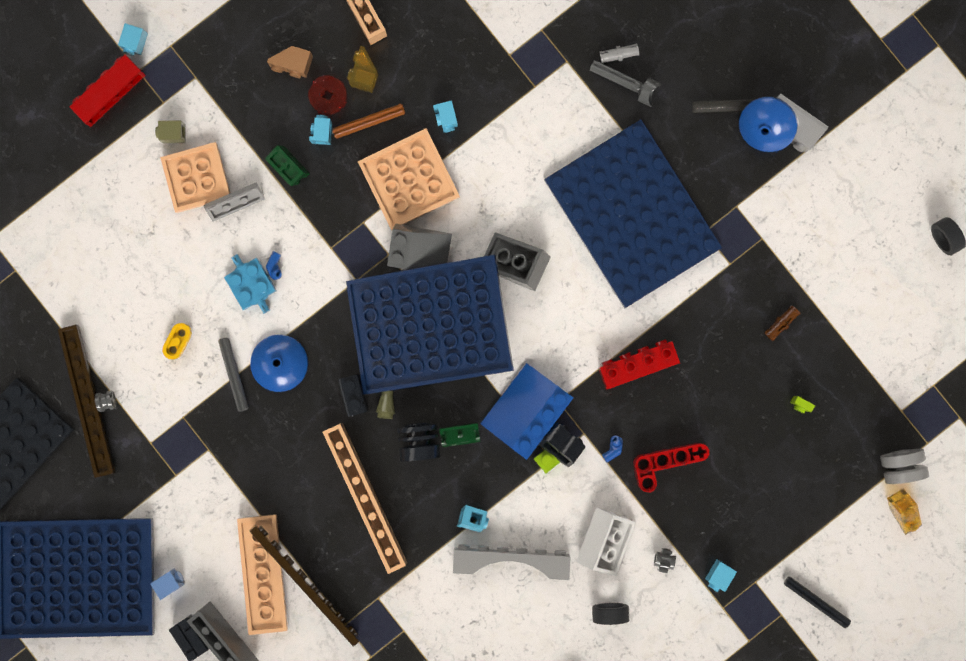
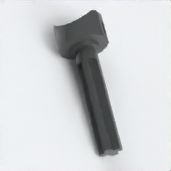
M594 60L590 71L639 93L638 101L649 107L653 105V91L657 87L662 86V83L648 78L643 84Z

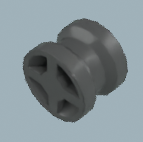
M112 390L107 391L106 394H95V404L99 412H103L108 408L110 410L116 409V397Z

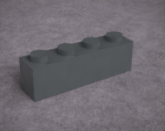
M211 601L187 620L188 624L219 661H259Z

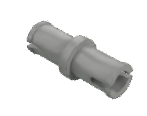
M637 43L599 51L601 63L614 60L623 61L624 58L639 56Z

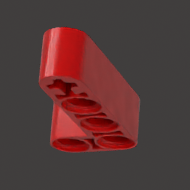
M693 443L638 455L633 461L638 487L645 492L654 491L657 486L654 471L704 461L709 456L708 447L701 443ZM698 447L699 449H703V452L700 453L701 456L697 454L690 455L689 451H698ZM679 451L685 453V458L682 461L676 459V454ZM660 455H665L666 462L663 465L657 463V458ZM641 459L647 460L648 465L645 469L638 467V462ZM645 478H650L652 481L651 486L648 488H644L642 485Z

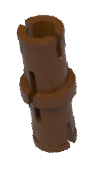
M791 305L781 317L775 319L776 322L764 332L765 335L774 341L784 329L787 330L789 328V324L800 315V312Z

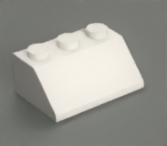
M596 508L576 562L593 571L616 576L636 522L610 511Z

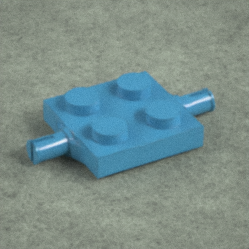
M238 254L234 255L231 259L237 268L224 278L242 310H246L253 305H259L263 314L269 312L270 309L265 300L277 290L258 258H255L248 263H243Z

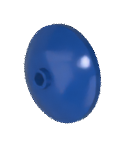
M762 97L753 100L744 108L739 119V129L743 139L751 147L763 152H775L784 149L793 141L797 133L798 121L795 112L786 102L774 97ZM763 128L768 129L769 132H764Z
M272 335L263 339L255 347L251 356L250 366L255 380L262 387L274 392H284L295 388L304 379L308 369V357L303 346L294 338L286 335ZM277 359L280 361L278 367L274 365V361Z

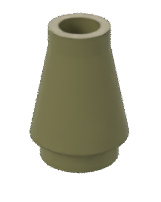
M393 391L381 392L376 410L378 418H393V414H395Z

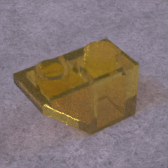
M360 46L359 51L356 50L353 62H355L353 69L349 70L347 79L351 87L373 93L378 73L365 47Z
M904 489L887 498L889 509L905 535L916 531L922 526L918 505Z

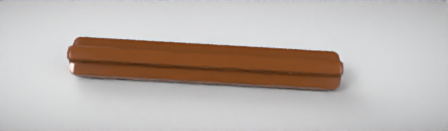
M398 104L332 129L335 138H340L404 115L405 110L402 104Z

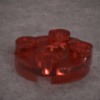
M326 75L317 78L309 89L308 97L313 108L320 114L332 115L345 107L347 91L340 80ZM325 91L333 93L330 100L323 98Z

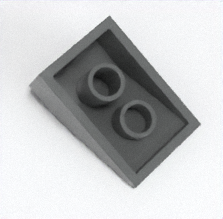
M395 224L392 230L387 266L411 270L445 264L448 262L452 234Z
M496 232L484 255H496L500 277L533 291H536L551 258L543 249Z

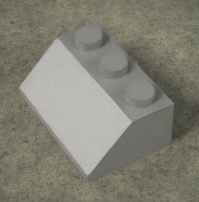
M780 93L776 98L786 102L793 109L798 121L797 133L791 143L794 144L793 147L796 150L806 153L824 134L828 126Z

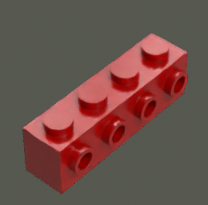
M665 339L656 342V347L649 349L646 346L637 349L638 353L632 356L629 352L619 356L620 360L613 362L610 359L602 362V367L598 369L605 388L610 389L679 364L680 361L673 342H667Z

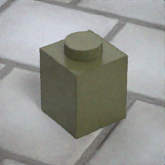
M181 120L158 121V127L155 128L156 138L162 143H186V124Z

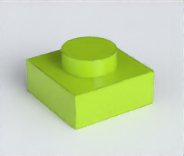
M793 396L790 403L795 405L794 409L803 414L805 411L812 412L815 405L799 396Z
M543 450L534 458L545 474L560 463L554 455L546 450Z

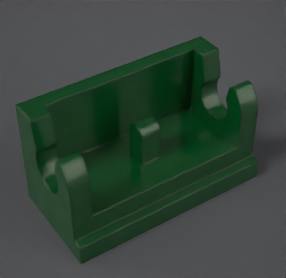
M277 145L265 158L290 186L298 185L300 179L310 174L285 146Z
M478 423L439 429L443 447L481 442Z

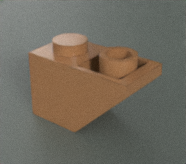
M291 46L269 58L267 63L272 67L271 70L282 73L285 71L295 78L300 79L301 76L307 78L313 55L308 50Z

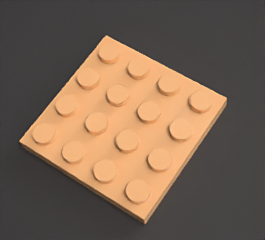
M427 129L419 131L358 161L391 230H393L395 224L405 225L460 198Z

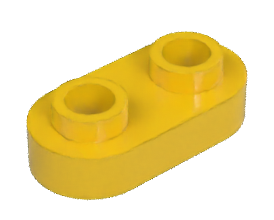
M178 323L173 326L162 348L166 358L175 360L182 356L192 336L190 326L184 323ZM182 329L185 330V335L183 337L180 336V331ZM175 346L177 351L173 354L171 348Z

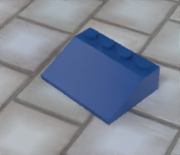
M526 363L481 422V425L527 460L572 401L573 397Z

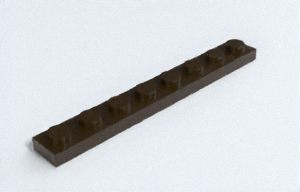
M79 325L60 328L58 333L94 477L97 478L116 473L101 412L97 410L95 404L96 392Z
M255 524L249 530L250 533L354 647L359 642L357 638L358 632L352 626L348 628L344 623L346 619L339 611L335 613L331 609L333 607L332 603L326 597L324 599L321 598L318 594L321 591L314 583L310 585L305 580L307 575L301 569L298 571L293 566L295 562L288 554L284 556L279 551L282 549L275 540L271 542L268 539L267 535L269 533L262 525L258 527Z

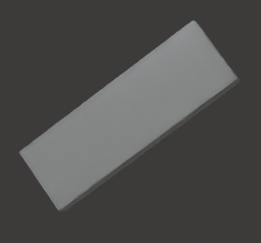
M256 182L205 204L204 208L212 222L265 200V197Z

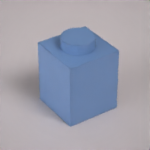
M175 568L150 583L160 600L185 585L182 574L176 571Z

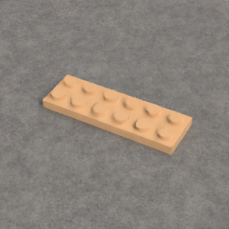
M277 514L238 518L237 524L248 635L287 631L288 622L282 567L249 531L255 524L258 527L262 525L269 533L267 535L268 539L271 542L275 540L280 545Z

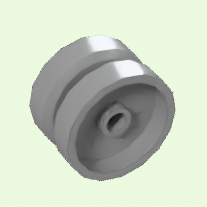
M924 449L899 450L880 456L883 467L893 468L884 473L886 484L909 483L929 477L927 466L916 465L926 460Z

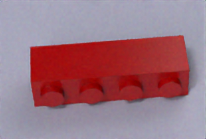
M121 56L115 60L114 65L109 70L107 69L101 73L100 78L95 83L93 82L88 85L86 91L81 96H77L72 101L70 108L85 124L91 127L146 75L128 56Z

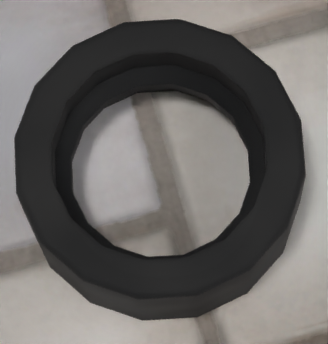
M945 217L931 226L932 236L938 247L945 254L952 256L966 247V240L962 230L951 218Z
M623 603L593 605V623L601 625L627 623L630 621L629 606Z

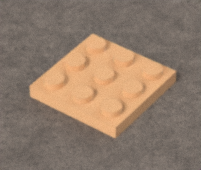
M216 142L160 157L176 213L204 206L211 201L230 194Z

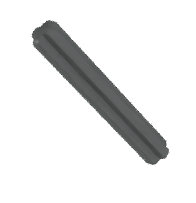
M229 338L219 339L218 343L237 410L239 412L248 410L249 407Z

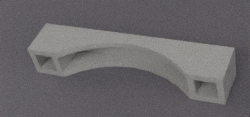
M460 544L454 548L453 573L473 574L489 564L514 561L533 566L543 572L549 579L569 580L571 557L563 550L547 553L545 549H535V552H528L526 548H516V551H509L508 547H497V550L489 549V546H478V549L470 548V545Z

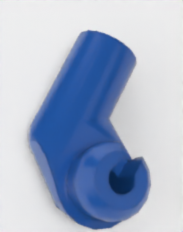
M274 251L266 264V269L273 280H278L282 277V272L278 266L281 255Z
M617 435L611 437L610 450L602 454L606 463L622 453L623 440Z

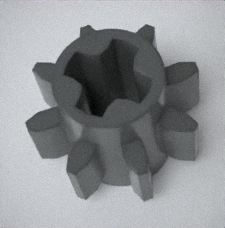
M662 548L661 552H656L653 565L658 567V572L668 573V569L673 570L675 567L676 556L672 555L671 550Z

